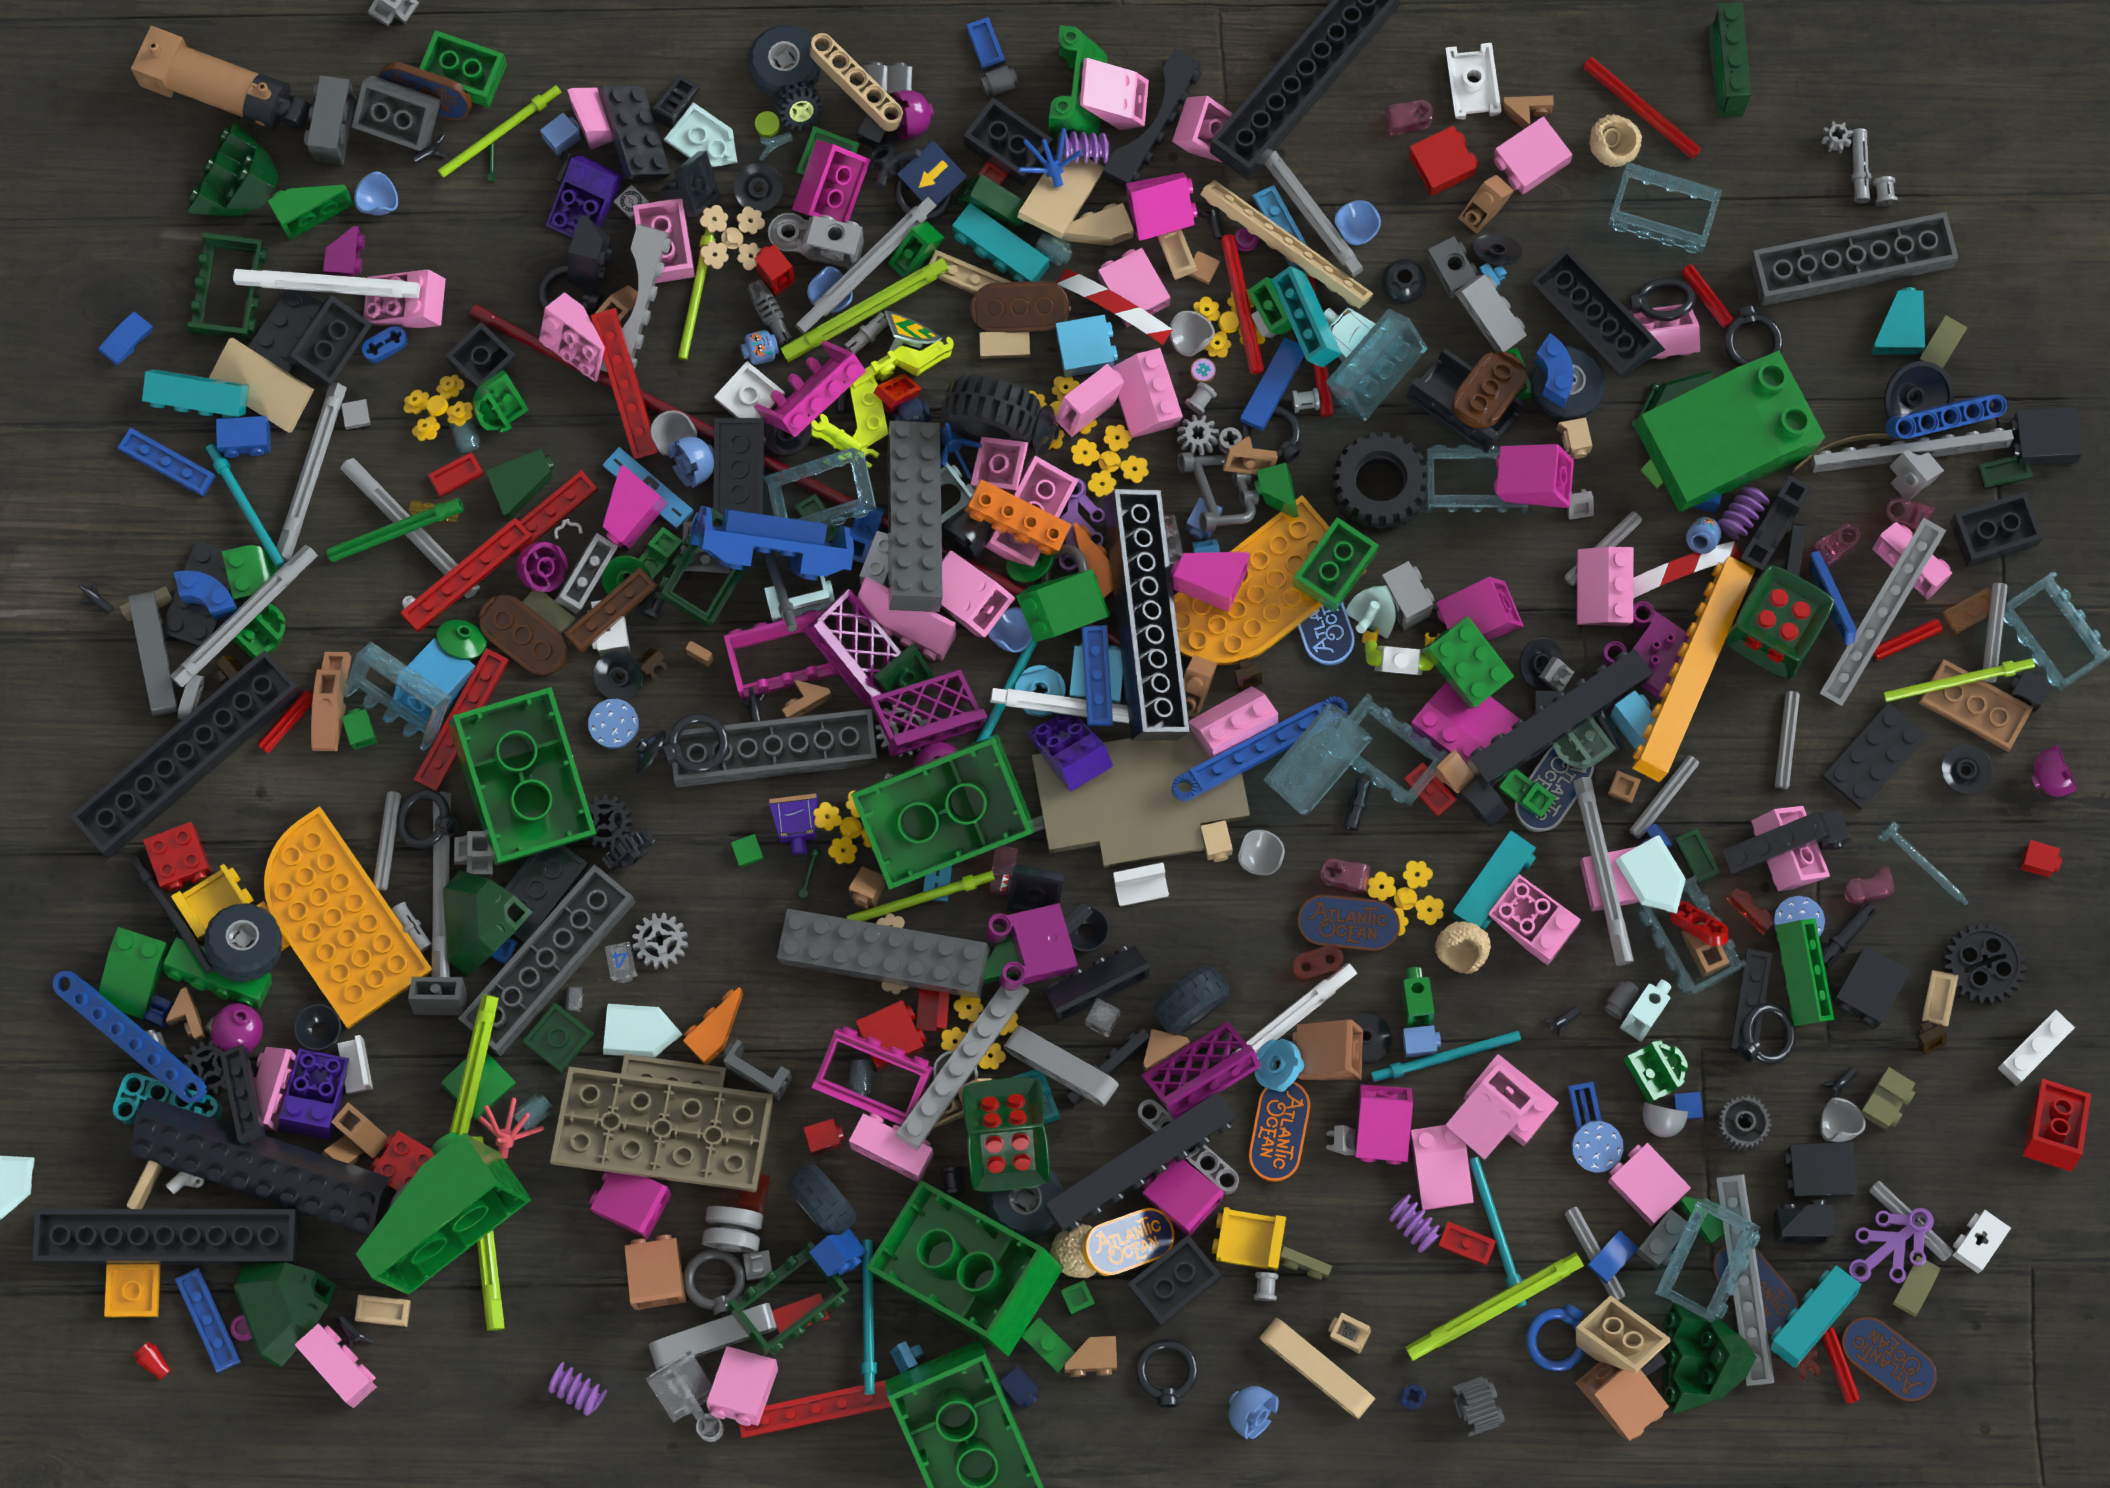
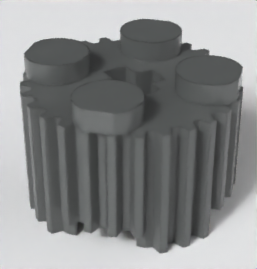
M1749 1095L1747 1098H1744V1096L1740 1099L1736 1097L1734 1100L1731 1099L1730 1102H1727L1720 1110L1716 1123H1718L1716 1125V1128H1718L1717 1135L1723 1143H1727V1147L1732 1146V1149L1737 1148V1151L1740 1149L1749 1151L1760 1145L1767 1137V1134L1770 1132L1771 1119H1768L1770 1114L1766 1113L1767 1109L1763 1108L1764 1104L1761 1105V1100L1756 1101V1097L1751 1099ZM1742 1118L1746 1119V1125L1749 1128H1742L1738 1121H1741Z
M1481 1376L1452 1387L1453 1392L1458 1396L1453 1399L1459 1417H1462L1464 1422H1467L1468 1427L1465 1428V1431L1469 1437L1499 1427L1500 1423L1505 1422L1501 1408H1497L1494 1398L1497 1397L1496 1389L1492 1382H1488L1487 1378Z

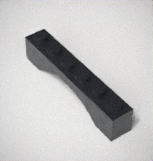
M1174 48L1163 67L1164 98L1156 119L1139 138L1126 146L1114 150L1103 169V179L1126 190V183L1141 180L1143 175L1141 173L1144 165L1149 166L1155 154L1152 151L1156 145L1160 146L1166 136L1165 129L1168 124L1173 125L1178 116L1177 109L1179 105L1185 104L1186 98L1190 95L1189 88L1192 84L1196 85L1202 75L1200 61Z

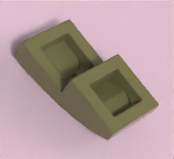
M1946 315L1920 359L1935 363L1944 368L1968 327Z
M1917 1256L1914 1261L1919 1262L1922 1260V1257ZM1927 1260L1922 1266L1912 1264L1893 1305L1916 1317L1941 1268Z

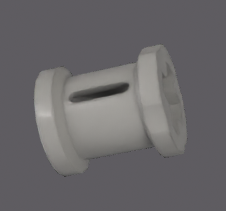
M1882 176L1873 180V185L1877 191L1876 206L1888 207L1898 203V198L1894 193V177Z
M1198 382L1197 390L1190 399L1187 398L1185 400V404L1195 413L1203 415L1205 406L1211 398L1217 396V393L1207 384Z
M1317 388L1307 392L1297 393L1296 390L1292 391L1294 413L1311 408L1320 410Z
M1233 427L1224 429L1219 436L1220 451L1227 455L1229 448L1242 440L1241 433ZM1228 438H1231L1232 442H1234L1233 445H1229Z
M1256 1272L1255 1277L1258 1279L1257 1292L1254 1294L1253 1299L1269 1302L1276 1301L1277 1296L1274 1293L1275 1280L1278 1279V1275L1268 1272Z

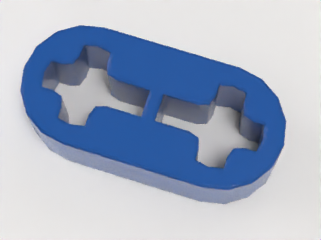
M392 326L369 338L362 346L364 357L371 363H377L397 353L407 344L406 333L401 327ZM393 334H396L397 336H400V337H399V340H400L399 343H395V341H391V340H392V337H391V336H392ZM371 346L378 348L377 355L369 353Z

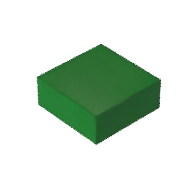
M755 834L731 842L740 868L764 859Z
M1085 1280L1061 1290L1071 1315L1095 1305Z

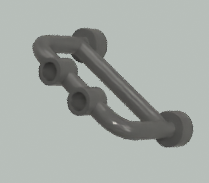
M1191 452L1179 453L1177 458L1179 471L1181 473L1194 472L1208 512H1202L1199 517V525L1202 532H1213L1216 526L1248 523L1254 518L1256 513L1255 505L1258 504L1259 495L1256 490L1248 489L1247 485L1251 483V474L1232 472V483L1238 488L1239 501L1245 507L1246 512L1243 514L1220 516L1202 466L1224 465L1227 455L1193 457Z

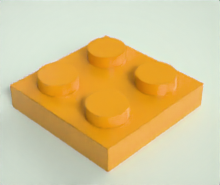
M107 1264L104 1316L158 1317L160 1265Z

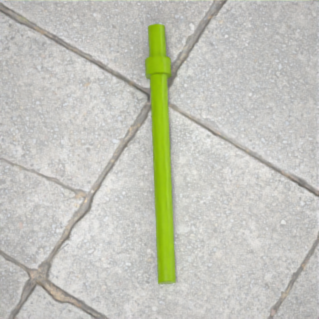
M555 85L544 94L535 96L531 99L529 105L438 169L439 174L443 178L449 175L534 112H540L546 108L548 102L561 94V90Z
M707 227L704 235L701 236L699 245L701 249L704 246H708L710 241H716L714 238L715 232L710 233ZM701 254L678 353V359L683 361L688 359L707 271V265L704 264V258Z
M2033 658L2014 663L2012 660L2002 662L2001 666L1883 692L1885 702L2002 675L2005 677L2014 676L2016 672L2035 668Z
M993 871L976 876L972 874L962 877L960 881L848 915L847 919L866 921L962 890L968 892L977 889L976 886L994 881L995 876Z

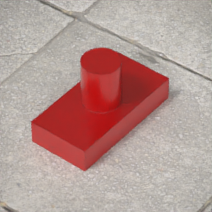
M903 373L878 385L874 394L883 401L885 412L894 413L898 405L917 397L922 388Z

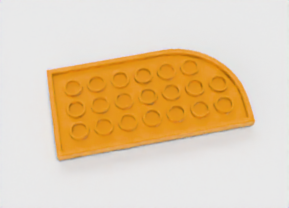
M1303 495L1296 499L1299 517L1293 518L1280 512L1230 551L1246 552L1250 555L1249 568L1229 612L1181 592L1173 596L1180 654L1189 659L1196 655L1215 662L1217 665L1238 664V660L1245 658L1251 660L1270 649L1323 607L1322 604L1293 585L1294 576L1330 528Z
M320 806L298 820L280 837L269 856L264 876V892L269 912L276 919L280 931L345 1026L350 1029L410 988L411 977H426L432 973L433 969L408 933L404 932V927Z

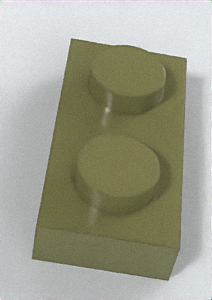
M1285 1246L1280 1255V1260L1284 1261V1266L1293 1270H1297L1298 1267L1307 1270L1308 1276L1318 1280H1322V1277L1328 1279L1332 1269V1265Z

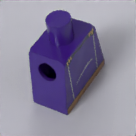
M817 793L769 799L780 842H791L792 855L806 854V840L816 839L817 827L814 824L816 817L813 814L814 810L818 808Z

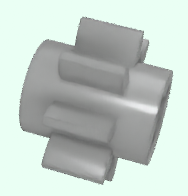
M1832 121L1831 129L1824 127L1822 133L1826 137L1822 139L1821 143L1827 144L1829 147L1828 152L1838 150L1839 153H1842L1843 145L1850 147L1852 141L1848 138L1851 137L1853 132L1852 130H1847L1845 122L1841 125Z

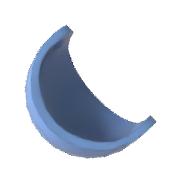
M372 172L365 176L357 185L354 202L359 211L381 216L389 214L397 208L398 195L394 185L386 175L381 172Z
M1356 200L1345 204L1338 210L1335 215V224L1347 243L1361 245L1370 241L1377 234L1381 225V219L1376 208L1371 203Z
M830 266L818 272L808 286L807 292L810 302L814 304L843 274L838 269ZM853 292L846 296L830 313L838 312L848 306L852 301Z
M1016 607L1006 609L988 633L989 638L996 645L1009 652L1024 650L1032 640V635L1021 608Z

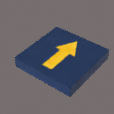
M934 141L921 151V157L913 159L897 174L922 202L929 197L936 205L967 178Z

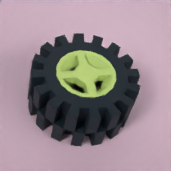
M795 82L792 88L789 85L785 86L786 92L781 90L779 92L780 97L776 98V108L786 127L789 125L790 129L793 130L795 126L798 130H802L804 125L808 129L811 122L815 125L817 123L816 118L820 119L822 116L820 112H823V104L817 90L813 89V86L810 84L806 86L805 82H801L800 86Z

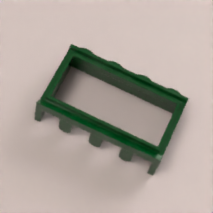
M1743 2L1718 3L1714 22L1708 25L1716 117L1743 116L1751 96Z
M202 233L204 248L203 254L200 253L199 255L200 273L199 277L195 279L197 291L195 300H192L191 303L193 315L192 322H188L187 325L191 335L204 334L250 341L251 333L254 334L256 330V319H253L254 310H259L260 295H257L258 286L248 287L242 328L204 324L215 249L222 248L254 252L251 270L261 271L262 263L266 264L268 250L264 248L262 240Z
M711 508L712 524L715 521L722 525L723 515L715 511L714 508ZM689 533L682 544L686 546L681 555L677 553L670 564L673 569L669 576L664 574L657 587L660 588V591L657 595L709 627L715 622L747 566L743 565V570L731 569L706 612L702 611L672 592L699 547L689 544ZM753 548L752 558H753V556H754L755 553H756V551H755L756 549H754V548Z
M811 1241L803 1251L796 1256L792 1255L789 1257L784 1265L776 1271L772 1270L769 1272L764 1280L756 1286H750L741 1297L735 1301L732 1299L726 1307V1310L735 1317L765 1357L770 1353L773 1356L785 1348L784 1342L791 1337L793 1340H796L806 1332L804 1327L811 1322L816 1325L827 1316L824 1313L831 1307L835 1310L847 1301L845 1297L849 1289L837 1274L828 1277L809 1253L815 1247ZM808 1261H811L835 1293L767 1343L743 1310Z

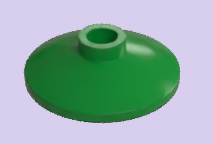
M1040 553L1033 567L1007 560V572L1014 581L1019 583L1035 581L1048 571L1052 564L1053 554L1048 556Z
M627 555L615 557L609 561L602 573L603 587L607 594L611 593L626 580V573L631 575L639 567L651 579L649 569L641 560Z
M464 620L447 621L439 627L436 634L439 647L446 654L457 659H475L484 652L486 647V638L481 630L474 624Z

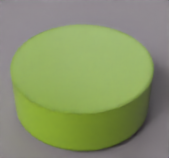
M769 111L760 113L755 119L757 133L767 138L776 135L780 129L777 115Z

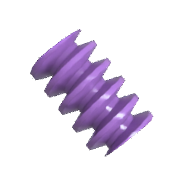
M1060 132L1059 137H1058V140H1057L1056 157H1057V151H1058V145H1059V140H1060L1061 132ZM1071 132L1069 137L1066 133L1062 153L1065 160L1078 150H1082L1083 153L1080 156H1083L1085 163L1088 164L1089 158L1093 157L1094 164H1097L1099 158L1102 157L1104 164H1107L1109 142L1105 133H1100L1098 139L1095 133H1090L1088 139L1085 132H1081L1078 138L1076 132ZM1080 156L1074 160L1075 163H1078Z
M1751 485L1741 488L1740 495H1736L1734 498L1735 503L1729 505V510L1725 511L1723 518L1717 522L1721 531L1734 540L1740 539L1739 534L1747 536L1748 532L1744 529V526L1752 528L1753 524L1749 519L1758 520L1759 516L1755 511L1763 513L1765 509L1761 503L1766 505L1770 503V500L1759 489Z
M1408 1194L1388 1212H1392L1389 1221L1394 1222L1399 1219L1396 1228L1400 1230L1406 1227L1403 1236L1413 1235L1410 1243L1415 1245L1420 1242L1418 1252L1421 1253L1442 1234H1436L1440 1227L1439 1225L1429 1226L1433 1219L1432 1217L1422 1219L1425 1213L1424 1209L1418 1212L1415 1211L1418 1202L1408 1204L1411 1197Z
M562 1362L550 1380L549 1392L552 1394L558 1390L557 1397L559 1399L567 1395V1404L570 1405L576 1401L575 1409L580 1410L584 1407L583 1414L586 1416L590 1415L604 1399L607 1389L601 1394L598 1393L600 1386L598 1383L590 1388V1378L582 1383V1373H578L573 1377L574 1368L570 1367L567 1371H563L565 1362Z

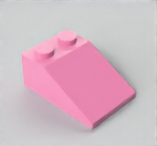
M1445 1125L1411 1130L1410 1143L1422 1210L1473 1203L1466 1143Z

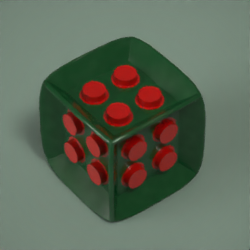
M1768 565L1744 603L1735 624L1729 630L1725 643L1744 658L1773 674L1792 679L1807 656L1828 616L1831 614L1835 606V600L1826 592L1801 577L1778 566Z
M1029 1077L979 1081L964 1086L962 1090V1107L967 1138L969 1176L973 1189L980 1192H1001L1034 1188L1048 1183L1050 1179L1049 1146L1044 1126L1045 1108L1043 1093L1039 1080Z

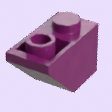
M353 226L326 247L323 268L325 275L357 277V273H361L362 259L359 258L360 250H364L365 236L361 234L358 226Z

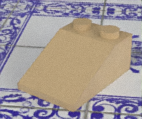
M1611 1295L1576 1326V1346L1595 1360L1635 1374L1670 1342V1338Z

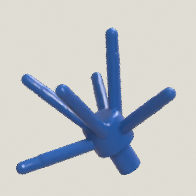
M1065 128L1061 130L1056 159L1054 152L1049 149L1047 140L1042 139L1048 162L1027 139H1024V144L1045 168L1019 167L1018 171L1046 173L1047 177L1052 178L1054 188L1064 185L1061 178V173L1064 172L1063 167L1079 157L1083 151L1078 150L1061 162L1066 135Z
M946 422L945 427L940 431L943 437L942 444L944 445L940 455V466L941 464L943 466L946 465L949 452L955 453L967 478L971 480L972 475L959 450L962 445L981 448L982 444L959 438L956 432H952L950 423Z

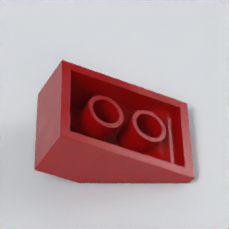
M2041 1079L2025 1136L2022 1156L2072 1172L2083 1153L2091 1094Z

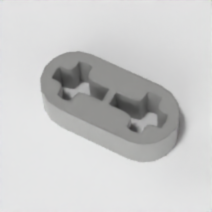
M195 675L186 683L178 709V719L183 720L198 707L204 687L203 676Z

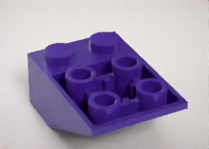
M581 155L572 157L546 226L573 238L580 218L584 215L600 228L617 196L624 175Z
M1058 714L1027 733L1057 778L1070 792L1113 767L1105 744L1078 716Z
M299 1048L279 1115L281 1130L332 1140L335 1126L331 1121L340 1111L349 1058Z

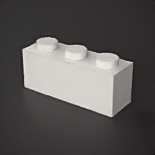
M2055 1010L1998 1069L2017 1086L2075 1027Z

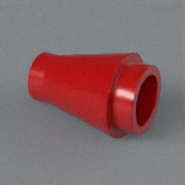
M149 1341L133 1355L137 1359L136 1363L151 1372L159 1380L172 1370L167 1365L156 1344L152 1345Z

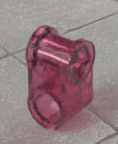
M1425 100L1393 104L1384 109L1388 132L1391 135L1424 130L1432 123L1433 108ZM1418 113H1423L1425 117H1420Z
M1897 496L1891 497L1885 505L1886 513L1890 519L1916 530L1923 518L1930 520L1931 514L1936 510V508L1927 504ZM1897 502L1902 503L1904 511L1900 515H1893L1890 512L1891 506Z
M1845 524L1815 543L1811 550L1813 552L1820 551L1827 568H1829L1856 547L1860 538V531L1853 524ZM1849 533L1853 536L1854 541L1845 542L1841 535Z
M1330 859L1324 863L1320 872V878L1328 886L1366 893L1371 866L1358 862ZM1331 867L1335 868V873H1337L1335 877H1330V872L1328 871Z

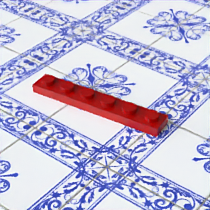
M613 308L591 315L592 322L605 347L603 358L633 458L638 459L658 453L659 450L651 436V423L617 310Z
M515 517L400 612L401 616L417 633L420 632L532 539L531 533Z
M487 648L485 649L414 778L416 783L430 790L439 791L458 756L448 722L453 715L486 705L505 671L509 659Z
M880 1381L875 1382L874 1395H865L864 1385L767 1405L764 1408L759 1426L739 1424L743 1439L892 1406L887 1396L885 1382Z

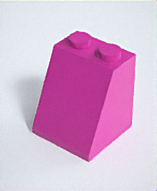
M1184 172L1126 183L1132 225L1139 241L1195 225L1194 218L1197 217L1195 202L1191 203L1190 193H1193L1191 178L1187 179Z
M1558 444L1500 446V455H1497L1496 458L1498 479H1495L1494 490L1504 502L1570 508L1574 460Z
M624 465L619 468L603 527L608 531L605 536L617 546L622 548L625 545L631 549L669 503Z
M1246 552L1183 553L1181 560H1175L1171 570L1173 590L1229 612L1249 568L1250 554Z
M1490 576L1436 602L1439 608L1437 610L1438 617L1443 624H1446L1447 629L1459 619L1469 616L1487 641L1524 627L1505 581Z
M1360 1084L1355 1153L1356 1157L1360 1158L1361 1161L1375 1162L1376 1159L1386 1160L1389 1164H1401L1402 1161L1408 1162L1413 1108L1412 1088Z
M1184 1159L1178 1163L1176 1160H1173L1167 1164L1169 1169L1156 1178L1151 1176L1147 1180V1183L1142 1186L1145 1189L1142 1196L1168 1217L1171 1223L1185 1236H1191L1223 1201L1224 1192Z
M605 1172L602 1177L604 1184L601 1190H596L589 1203L592 1205L590 1209L593 1213L648 1240L672 1195L667 1186L647 1177Z

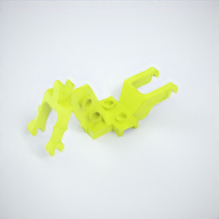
M947 337V344L944 345L941 341H937L922 351L900 346L894 351H889L887 356L879 361H873L865 369L866 372L850 386L857 423V430L854 436L851 437L843 429H838L828 422L827 416L821 414L819 424L815 420L811 422L812 437L825 440L833 445L834 449L837 448L848 456L861 461L862 466L871 469L872 464L867 462L865 457L872 455L877 459L879 453L867 448L888 435L882 400L874 394L878 386L876 380L881 379V381H884L892 376L895 366L901 367L916 377L951 356L954 345L953 340Z

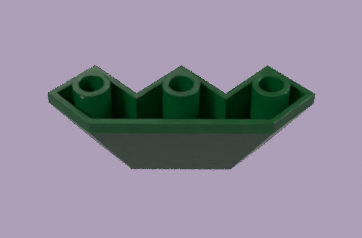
M233 121L229 129L225 127L218 138L220 143L213 157H209L203 167L205 172L197 188H193L187 198V201L190 202L187 212L191 214L238 217L264 206L276 188L279 175L270 155L238 123Z
M458 871L443 888L447 961L463 976L468 977L500 948L530 916L532 911L515 895L492 880L465 871Z
M286 1262L244 1264L236 1279L234 1289L258 1355L275 1366L282 1367L297 1350L295 1344L316 1326L329 1305L337 1284L316 1271Z
M1673 1302L1663 1321V1333L1670 1338V1342L1663 1348V1358L1666 1361V1364L1663 1366V1397L1673 1413H1680L1720 1399L1747 1377L1757 1357L1748 1342L1724 1322L1680 1303Z

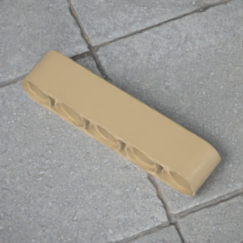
M825 33L815 35L812 38L810 47L811 58L882 129L886 131L896 130L900 126L903 114L900 105L829 35ZM824 45L827 50L819 51L815 46ZM841 62L845 67L839 69L834 67L833 63ZM858 79L862 84L856 86L851 84L850 80ZM875 96L879 99V102L872 103L867 98ZM892 113L896 116V119L888 120L885 114Z
M1277 1317L1259 1337L1270 1349L1356 1419H1359L1375 1400L1366 1389Z

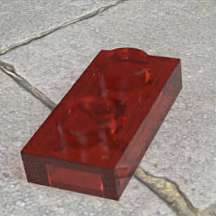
M1736 888L1728 896L1727 900L1763 935L1774 924L1770 913L1762 907L1759 909L1753 903L1754 899L1747 891H1740Z

